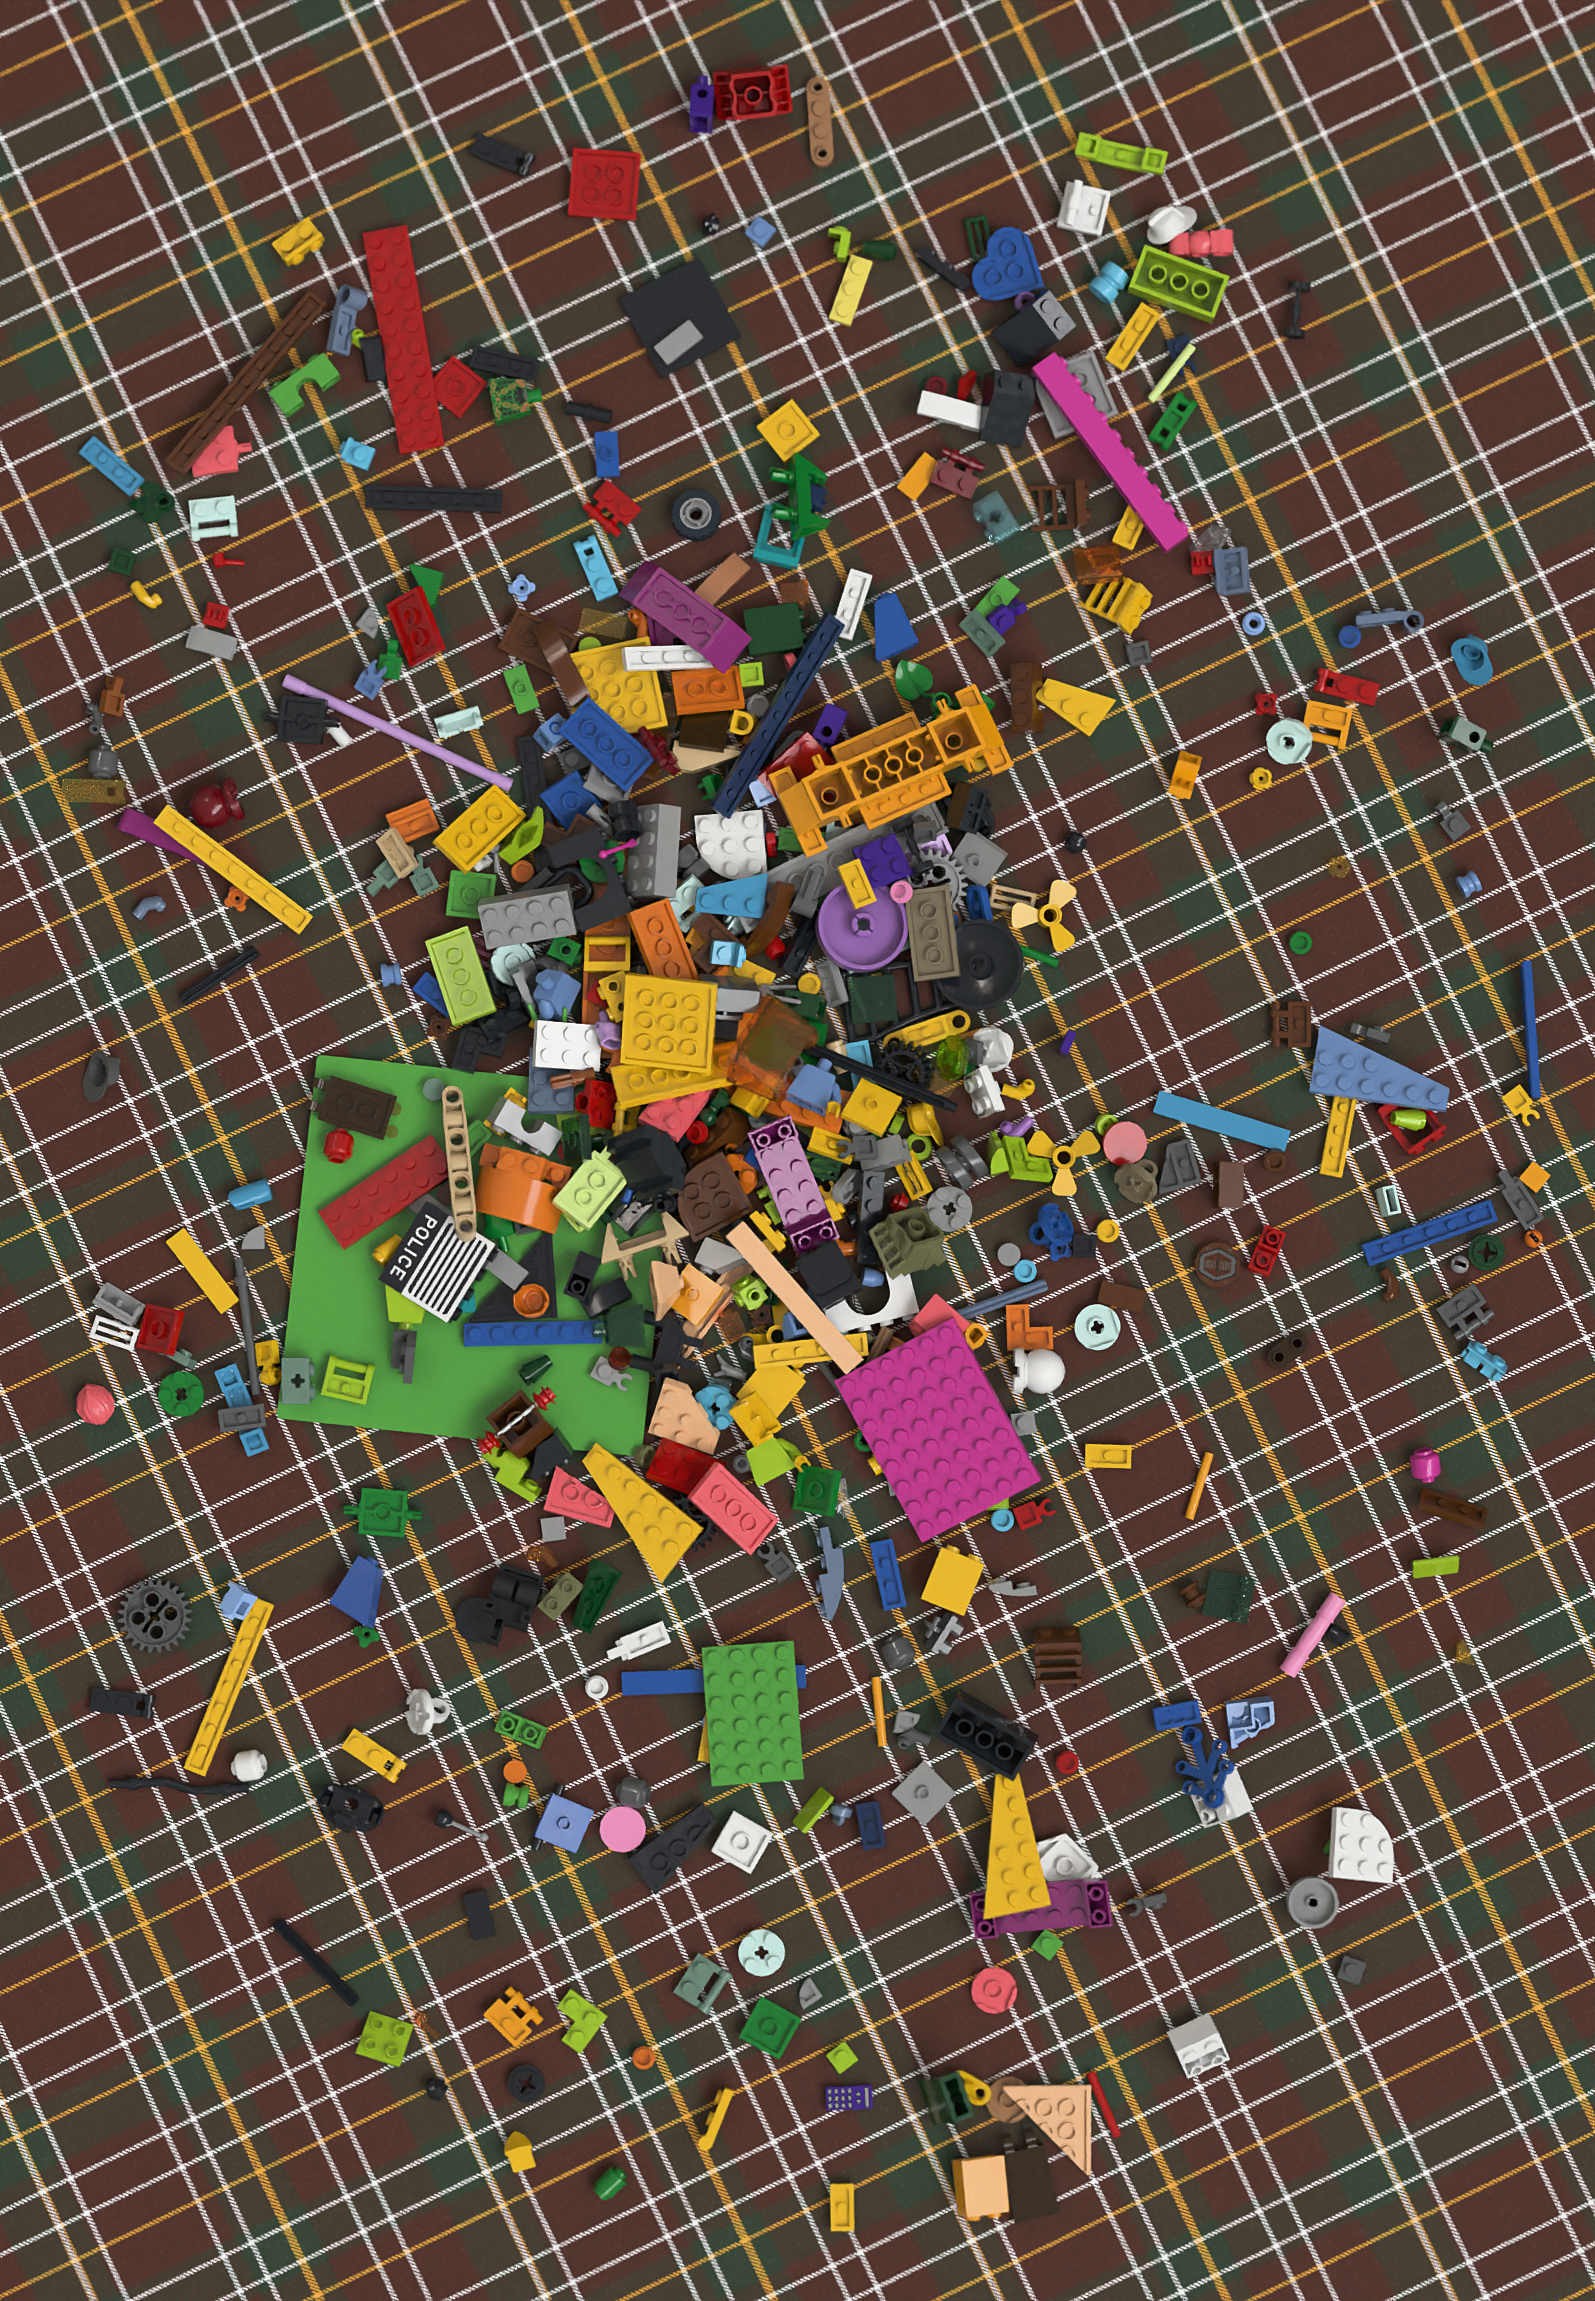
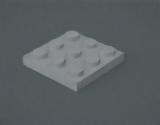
M1091 351L1066 361L1068 364L1067 370L1071 375L1075 374L1082 384L1080 385L1084 393L1088 392L1095 401L1093 405L1097 411L1102 410L1107 419L1117 416V408L1094 352ZM1036 379L1035 392L1054 439L1056 440L1074 433L1075 431Z

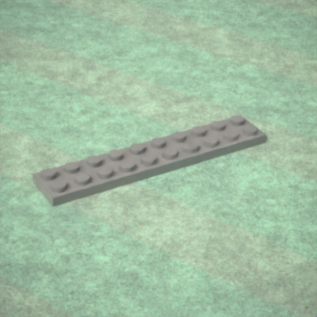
M935 802L868 831L865 823L825 842L828 847L827 850L807 859L803 853L766 872L768 874L764 913L770 905L766 901V897L776 881L793 884L795 886V896L796 892L800 889L807 869L826 876L818 897L843 884L837 867L855 860L852 850L894 833L892 825L902 819L912 817L914 820L917 817L918 822H926V816H930L931 821L935 820L937 836L949 832L948 828L944 826L945 822ZM913 827L910 828V829H908V831H909V833H910V835H911V838H912V829H913ZM905 833L895 834L903 853L909 852ZM738 917L746 934L753 931L761 920Z

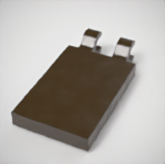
M331 1076L330 1082L314 1077L311 1086L326 1091L323 1104L307 1099L304 1108L319 1112L318 1120L380 1140L384 1139L397 1096L335 1076Z
M1033 2129L1024 2131L1028 2148L1014 2151L1011 2135L1002 2137L1005 2153L999 2155H1004L1007 2191L1015 2224L1060 2213L1044 2144L1037 2145Z

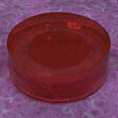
M616 1347L611 1350L608 1356V1363L613 1369L623 1371L629 1367L632 1355L627 1349Z

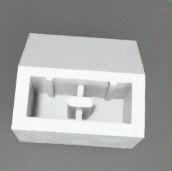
M1236 1766L1231 1774H1227L1222 1788L1225 1799L1219 1808L1211 1809L1205 1805L1202 1797L1191 1795L1204 1828L1237 1818L1253 1809ZM1219 1772L1213 1774L1214 1782ZM1203 1780L1196 1781L1198 1787L1206 1789Z
M1209 2013L1167 2032L1188 2079L1230 2060Z

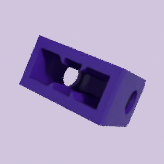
M702 75L697 77V84L691 85L690 133L712 134L714 86L710 85V77Z
M832 703L826 704L812 735L817 738L816 741L825 751L829 744L832 746L836 744L850 714L849 711ZM826 726L832 729L829 737L823 733Z

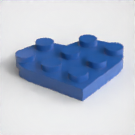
M1003 227L990 237L986 247L987 257L978 262L973 268L971 276L972 286L976 293L983 300L989 301L1004 300L1023 292L1044 287L1031 241L1027 234L1014 227Z

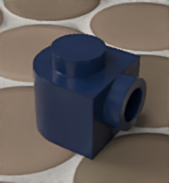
M811 483V513L816 514L818 512L821 514L827 504L824 501L827 491L823 487Z

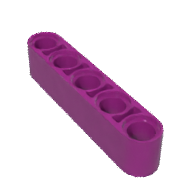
M125 807L116 829L209 867L153 824L156 819Z

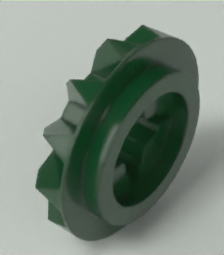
M1480 1235L1469 1246V1260L1475 1268L1490 1271L1496 1269L1504 1260V1245L1493 1235ZM1486 1243H1488L1489 1251L1496 1254L1488 1256L1485 1262L1484 1255L1477 1253V1251L1484 1250Z

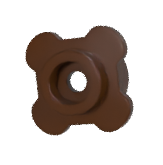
M432 1015L429 1028L426 1030L427 1035L430 1037L437 1036L441 1040H446L448 1038V1028L452 1025L451 1020L439 1018L438 1015Z
M764 1303L759 1308L749 1311L752 1313L753 1320L751 1323L754 1327H759L760 1324L771 1325L774 1318L770 1312L771 1305Z

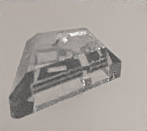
M1211 524L1189 547V550L1195 552L1211 551L1216 548L1222 549L1231 533V529Z

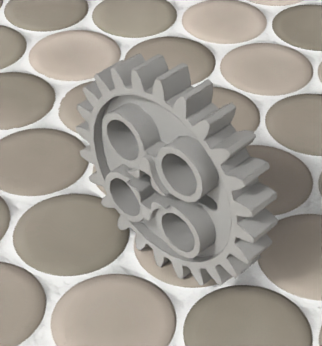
M931 848L928 849V854H924L922 849H920L919 855L922 861L932 860L935 866H943L945 868L944 874L937 877L932 874L931 870L923 874V879L919 883L912 882L910 877L902 881L908 882L912 888L928 885V880L937 883L950 878V882L936 884L934 887L950 885L953 910L957 912L958 909L955 904H963L959 897L967 895L964 890H961L963 887L968 886V883L961 881L967 877L966 873H959L963 866H955L957 862L956 857L948 860L949 852L941 856V849H938L936 854H933ZM911 854L912 860H907L910 868L912 869L914 866L918 864V861L916 857L912 856Z

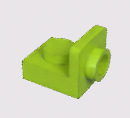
M834 226V229L829 228L828 237L839 239L840 241L835 242L833 254L837 255V262L846 263L851 232L847 231L848 229L845 227Z

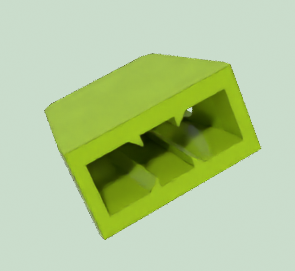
M386 1285L389 1322L399 1323V1329L412 1330L413 1324H423L426 1309Z

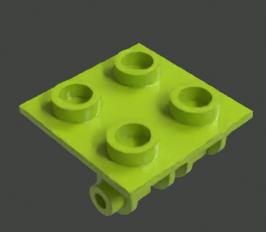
M370 2011L356 2054L400 2068L414 2025Z

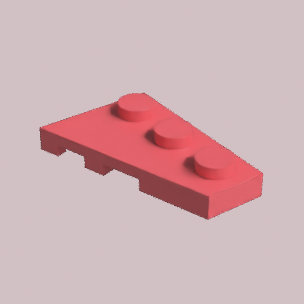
M556 1466L544 1511L610 1529L615 1511L608 1500Z

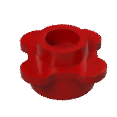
M1274 693L1256 694L1257 707L1255 708V713L1259 716L1262 714L1275 715L1277 713V708L1275 707L1277 695Z

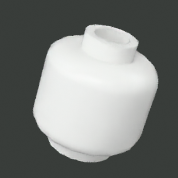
M257 1750L243 1751L236 1754L234 1761L231 1763V1770L233 1775H236L240 1781L258 1780L267 1771V1761L265 1756Z

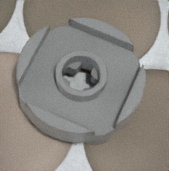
M946 1186L939 1188L930 1196L927 1203V1213L930 1220L941 1228L942 1231L953 1232L960 1230L969 1222L972 1215V1204L970 1197L962 1189ZM949 1202L953 1203V1208L956 1209V1212H951L950 1216L946 1215V1210L943 1209V1206L948 1205Z

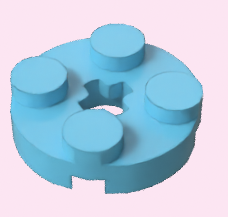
M710 1384L697 1392L694 1399L696 1402L701 1403L709 1415L708 1420L713 1427L716 1426L718 1430L726 1429L734 1421L728 1411L737 1400L735 1397L732 1398L731 1394L728 1393L730 1390L726 1387ZM713 1403H716V1407H719L720 1410L715 1412L711 1408V1405H713Z

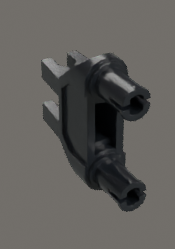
M645 1309L644 1315L652 1317V1319L643 1317L642 1324L661 1328V1338L656 1356L653 1359L633 1353L631 1359L639 1361L640 1364L630 1361L629 1367L649 1372V1375L655 1378L654 1365L677 1362V1367L680 1366L696 1371L698 1362L682 1358V1351L684 1345L702 1349L704 1340L687 1336L672 1313L668 1312L660 1321H655L654 1312Z

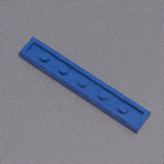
M1530 960L1520 963L1528 1094L1531 1099H1538L1541 1097L1532 963Z
M1491 1199L1362 1244L1361 1248L1369 1267L1496 1222L1498 1219Z

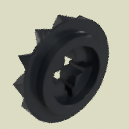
M531 2065L519 2066L509 2076V2091L518 2101L532 2102L538 2099L544 2091V2076L537 2067ZM531 2074L530 2083L536 2089L527 2087L526 2090L524 2089L521 2092L523 2084L517 2078L526 2080Z

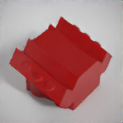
M787 64L712 72L717 120H744L793 112Z

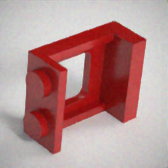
M1385 1104L1375 1111L1407 1156L1411 1153L1414 1156L1418 1155L1426 1149L1424 1144L1429 1140L1434 1143L1444 1136L1442 1131L1446 1129V1126L1441 1124L1431 1110L1420 1109V1111L1425 1112L1426 1121L1431 1126L1432 1133L1415 1145H1411L1399 1127L1390 1122L1392 1111L1411 1109V1107Z

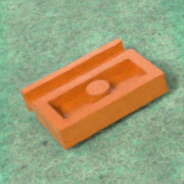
M428 798L386 815L390 828H396L405 843L440 830Z

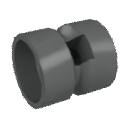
M690 843L678 853L677 873H682L683 880L692 874L700 880L711 869V866L704 858L697 857L698 852Z

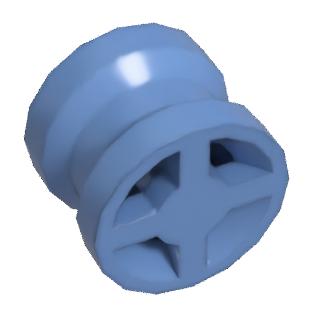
M1473 870L1468 871L1463 877L1455 878L1456 884L1465 898L1469 897L1474 891L1482 890L1480 881Z
M395 962L390 966L381 964L383 987H387L392 983L402 985L399 962Z

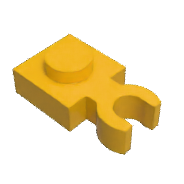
M1520 1084L1500 1098L1514 1117L1519 1113L1522 1115L1521 1120L1526 1127L1530 1125L1527 1121L1529 1114L1533 1115L1536 1120L1540 1118L1537 1111L1528 1107L1533 1101Z

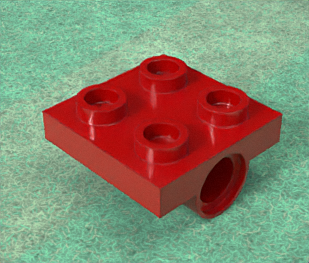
M586 1079L585 1091L579 1093L575 1099V1108L578 1112L582 1113L581 1125L613 1131L612 1123H615L616 1116L614 1106L618 1100L614 1084Z

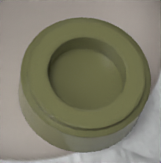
M644 1444L637 1447L634 1453V1461L637 1466L643 1468L650 1467L656 1453L654 1447Z

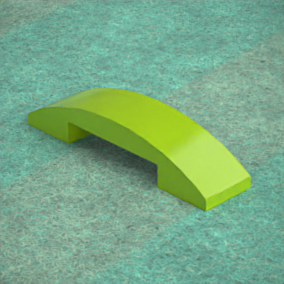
M1080 132L1075 155L1120 169L1163 175L1168 152L1149 147L1143 149L1103 140L1100 136Z

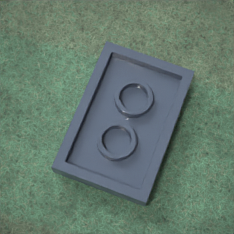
M530 1048L528 1114H574V1086L554 1090L550 1084L551 1076L571 1071L569 1069L532 1067L533 1048Z

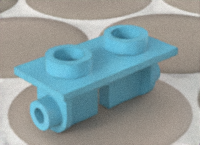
M1472 1340L1469 1341L1467 1349L1465 1348L1460 1355L1463 1357V1361L1475 1369L1482 1363L1484 1366L1480 1372L1491 1381L1495 1380L1498 1382L1503 1374L1505 1375L1508 1368L1506 1362L1501 1357L1493 1356L1487 1352V1348L1483 1344L1475 1343Z

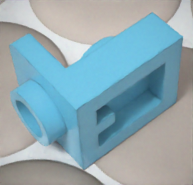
M348 437L347 442H342L339 454H341L342 462L368 471L376 450Z
M712 940L709 957L711 964L733 965L736 968L742 967V962H745L746 959L744 945L735 941Z

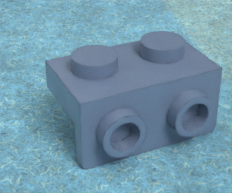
M1247 547L1224 550L1220 548L1214 549L1212 564L1216 572L1214 588L1217 593L1223 596L1251 593Z

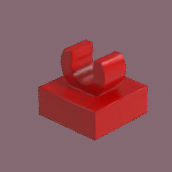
M1213 550L1190 552L1192 576L1215 574V568L1212 564Z
M208 602L202 624L225 630L231 608Z

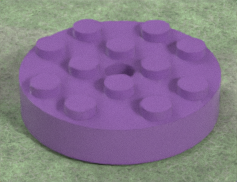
M844 884L836 887L823 900L816 916V936L824 954L837 966L852 972H871L887 965L902 950L908 935L907 914L904 905L895 902L891 898L890 888L887 886L873 891L876 902L854 910ZM857 921L865 922L867 930L857 931Z

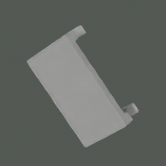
M896 1134L876 1141L878 1152L876 1160H862L860 1163L862 1171H881L910 1162L912 1157L910 1156L906 1139H901L900 1135Z
M108 1282L103 1284L92 1301L93 1304L131 1327L135 1326L146 1307L142 1302Z

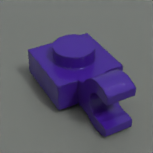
M1014 598L1007 606L1001 603L985 619L1001 636L1016 623L1014 616L1024 613L1027 610V606L1023 601L1020 602L1018 598Z

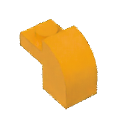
M1180 751L1168 793H1171L1176 798L1190 799L1200 768L1201 756Z

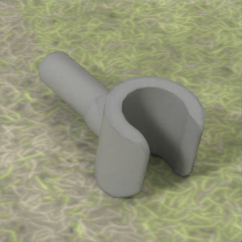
M501 843L490 851V853H494V873H500V856L498 852L502 845Z

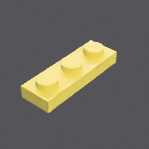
M851 255L829 320L851 326L873 265L872 261Z

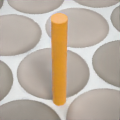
M1208 1452L1204 1454L1185 1518L1194 1519L1214 1454Z
M871 1677L878 1747L887 1746L881 1678Z

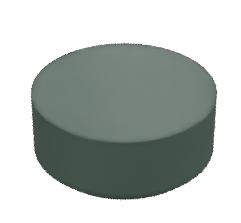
M431 1078L425 1082L423 1093L428 1100L439 1101L442 1099V1092L446 1086L440 1079Z

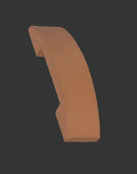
M733 553L695 590V593L714 606L751 568L737 554Z

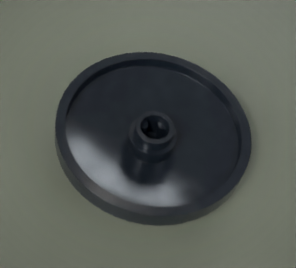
M973 919L957 924L955 931L961 976L936 979L937 986L948 1000L967 1010L985 1011L1002 1005L1014 995L1023 978L1025 967L1024 955L1019 942L1008 929L990 920Z

